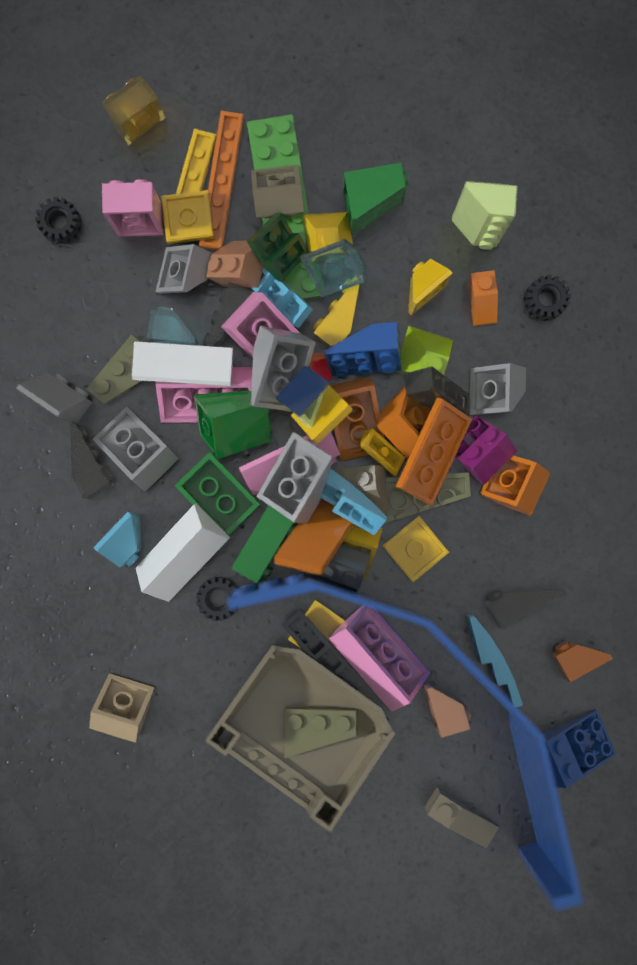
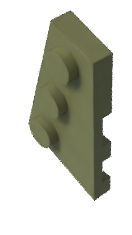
M285 708V758L358 735V710Z

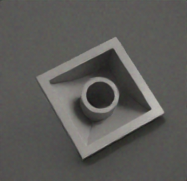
M194 244L166 247L156 293L188 292L206 281L208 278L205 275L212 253Z
M507 363L470 368L469 415L512 412L526 392V367Z

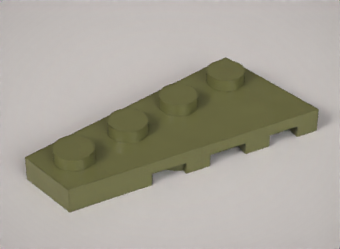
M469 472L447 474L432 506L396 487L400 477H387L386 487L389 514H385L387 519L384 524L470 497Z

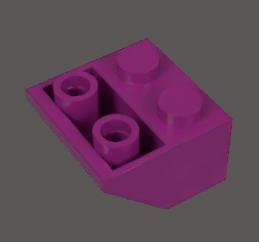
M476 415L472 419L454 459L471 476L485 484L517 452V449L506 433Z

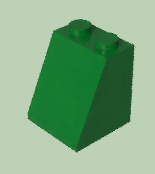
M402 163L344 172L343 194L351 235L356 234L402 203L403 195L406 194V186L409 185L407 171H403Z
M252 391L194 395L200 436L217 459L271 442L270 432H272V425L268 418L270 409L252 406Z

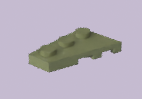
M130 335L87 387V390L105 405L142 382V380H132L134 341L140 342L133 335Z

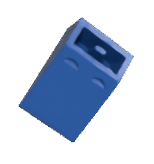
M397 322L371 324L325 350L324 355L331 376L345 377L348 374L369 375L373 372L394 373L395 371L402 370L401 344Z
M597 710L588 712L542 733L556 788H568L617 755Z

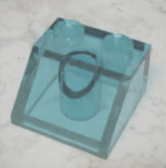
M345 239L302 255L300 258L321 297L365 282L367 265L358 247Z
M160 306L158 310L151 309L147 338L151 343L200 346L176 312H173L172 308Z

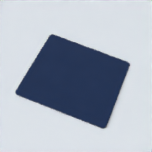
M303 366L277 395L276 399L300 417L330 383L307 366Z

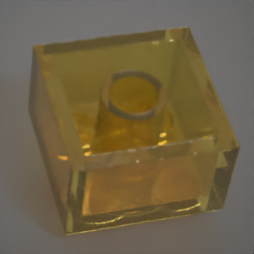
M141 75L128 80L123 88L116 93L109 94L105 101L102 102L112 125L128 145L165 119L158 97Z

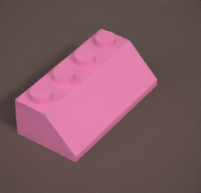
M233 367L230 386L156 381L161 423L198 422L194 395L252 391L253 367Z
M331 432L318 445L308 435L303 437L334 457L332 465L338 462L336 458L340 457V452ZM284 447L239 467L254 497L259 493Z
M362 605L329 637L330 642L391 712L411 703L430 675V671L374 608Z

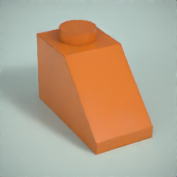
M495 271L471 273L466 282L473 327L496 324L498 316V290Z
M572 642L559 644L555 647L556 651L551 653L563 678L570 683L613 659L608 653Z

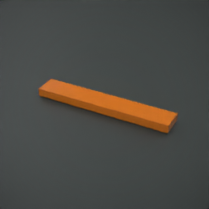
M221 111L208 187L214 239L200 240L199 247L203 249L217 251L224 246L244 123V114L227 111Z

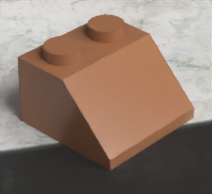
M231 241L210 255L205 277L223 287L258 288L264 266L255 256L247 241Z
M425 681L423 684L424 692L435 729L441 738L470 730L468 722L472 721L468 706H465L464 702L461 703L450 693Z

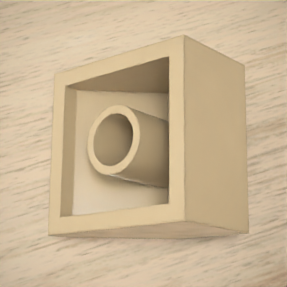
M109 673L91 710L89 728L136 743L145 722L155 687Z

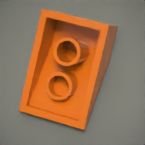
M368 376L330 385L353 409L334 428L341 461L369 455L360 447L363 431L373 428L385 439L384 434L377 427L380 412L375 386L371 377Z

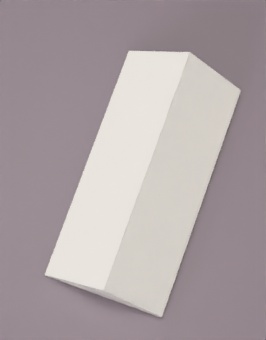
M134 341L132 380L230 386L234 360L233 348Z
M197 503L186 512L136 567L141 592L169 602L230 539Z

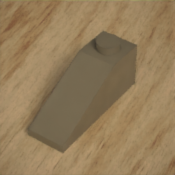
M436 787L424 807L428 816L448 829L485 848L488 847L499 829L498 825L439 787Z

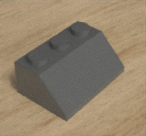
M341 544L322 575L298 569L294 570L358 591L365 576L371 554Z

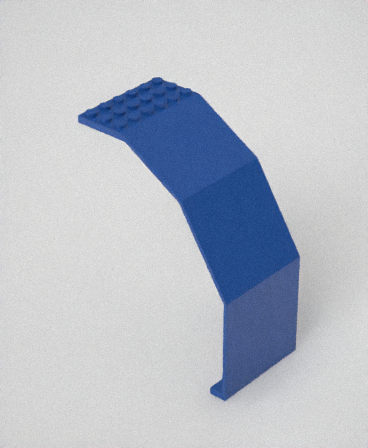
M304 572L290 575L286 581L281 582L279 577L266 580L259 587L257 583H252L232 591L233 595L227 598L229 610L320 590L422 624L507 712L537 841L536 843L518 846L522 860L555 910L583 904L544 736L430 620L415 610L310 575L305 576Z

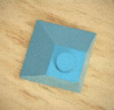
M127 512L95 545L94 549L119 568H123L126 565L128 567L132 566L138 560L139 556L137 554L141 551L140 516L137 513Z

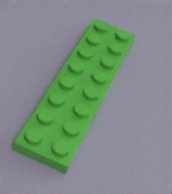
M293 114L248 121L247 127L254 170L298 165L304 212H299L293 216L283 215L292 233H300L307 247L302 215L309 214ZM262 218V219H263V225H264L270 218H268V219ZM308 254L283 279L303 300L322 298L317 261L310 262Z

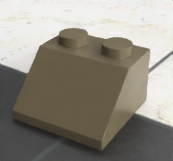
M298 165L251 170L256 218L268 219L275 213L293 216L299 212H304Z
M370 465L333 470L369 498L384 514H389L386 474L383 466Z

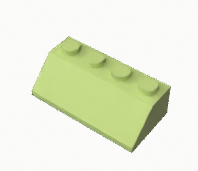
M466 181L452 215V221L472 245L479 246V248L485 250L497 247L515 216L517 186Z

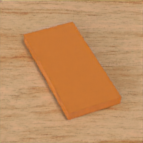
M436 398L396 487L432 506L472 419L444 399Z
M319 501L307 524L298 523L274 556L275 564L322 575L354 523L332 512L333 504Z

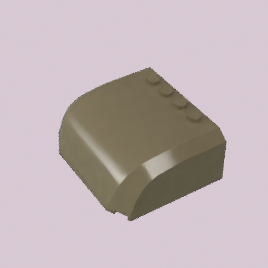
M271 646L208 734L205 741L226 756L229 753L304 807L310 818L331 832L392 740L395 732L387 721L382 708L298 649ZM285 708L358 710V735L285 758Z

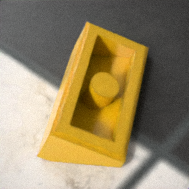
M373 428L363 431L361 434L360 447L393 476H397L406 457Z

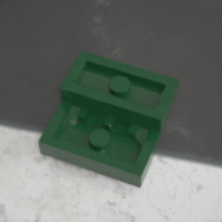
M275 213L247 240L248 245L261 264L280 282L309 254L300 233H292L283 213Z

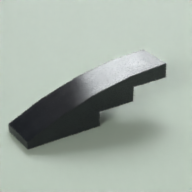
M300 609L282 625L309 657L352 688L358 690L365 684L360 675Z

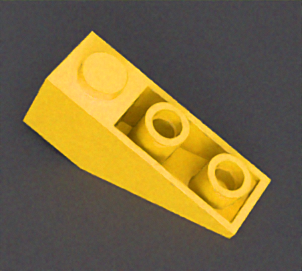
M358 277L354 282L349 281L342 290L344 295L339 301L335 299L328 308L329 314L325 319L321 317L313 327L315 330L314 338L326 348H330L350 337L360 285V278Z

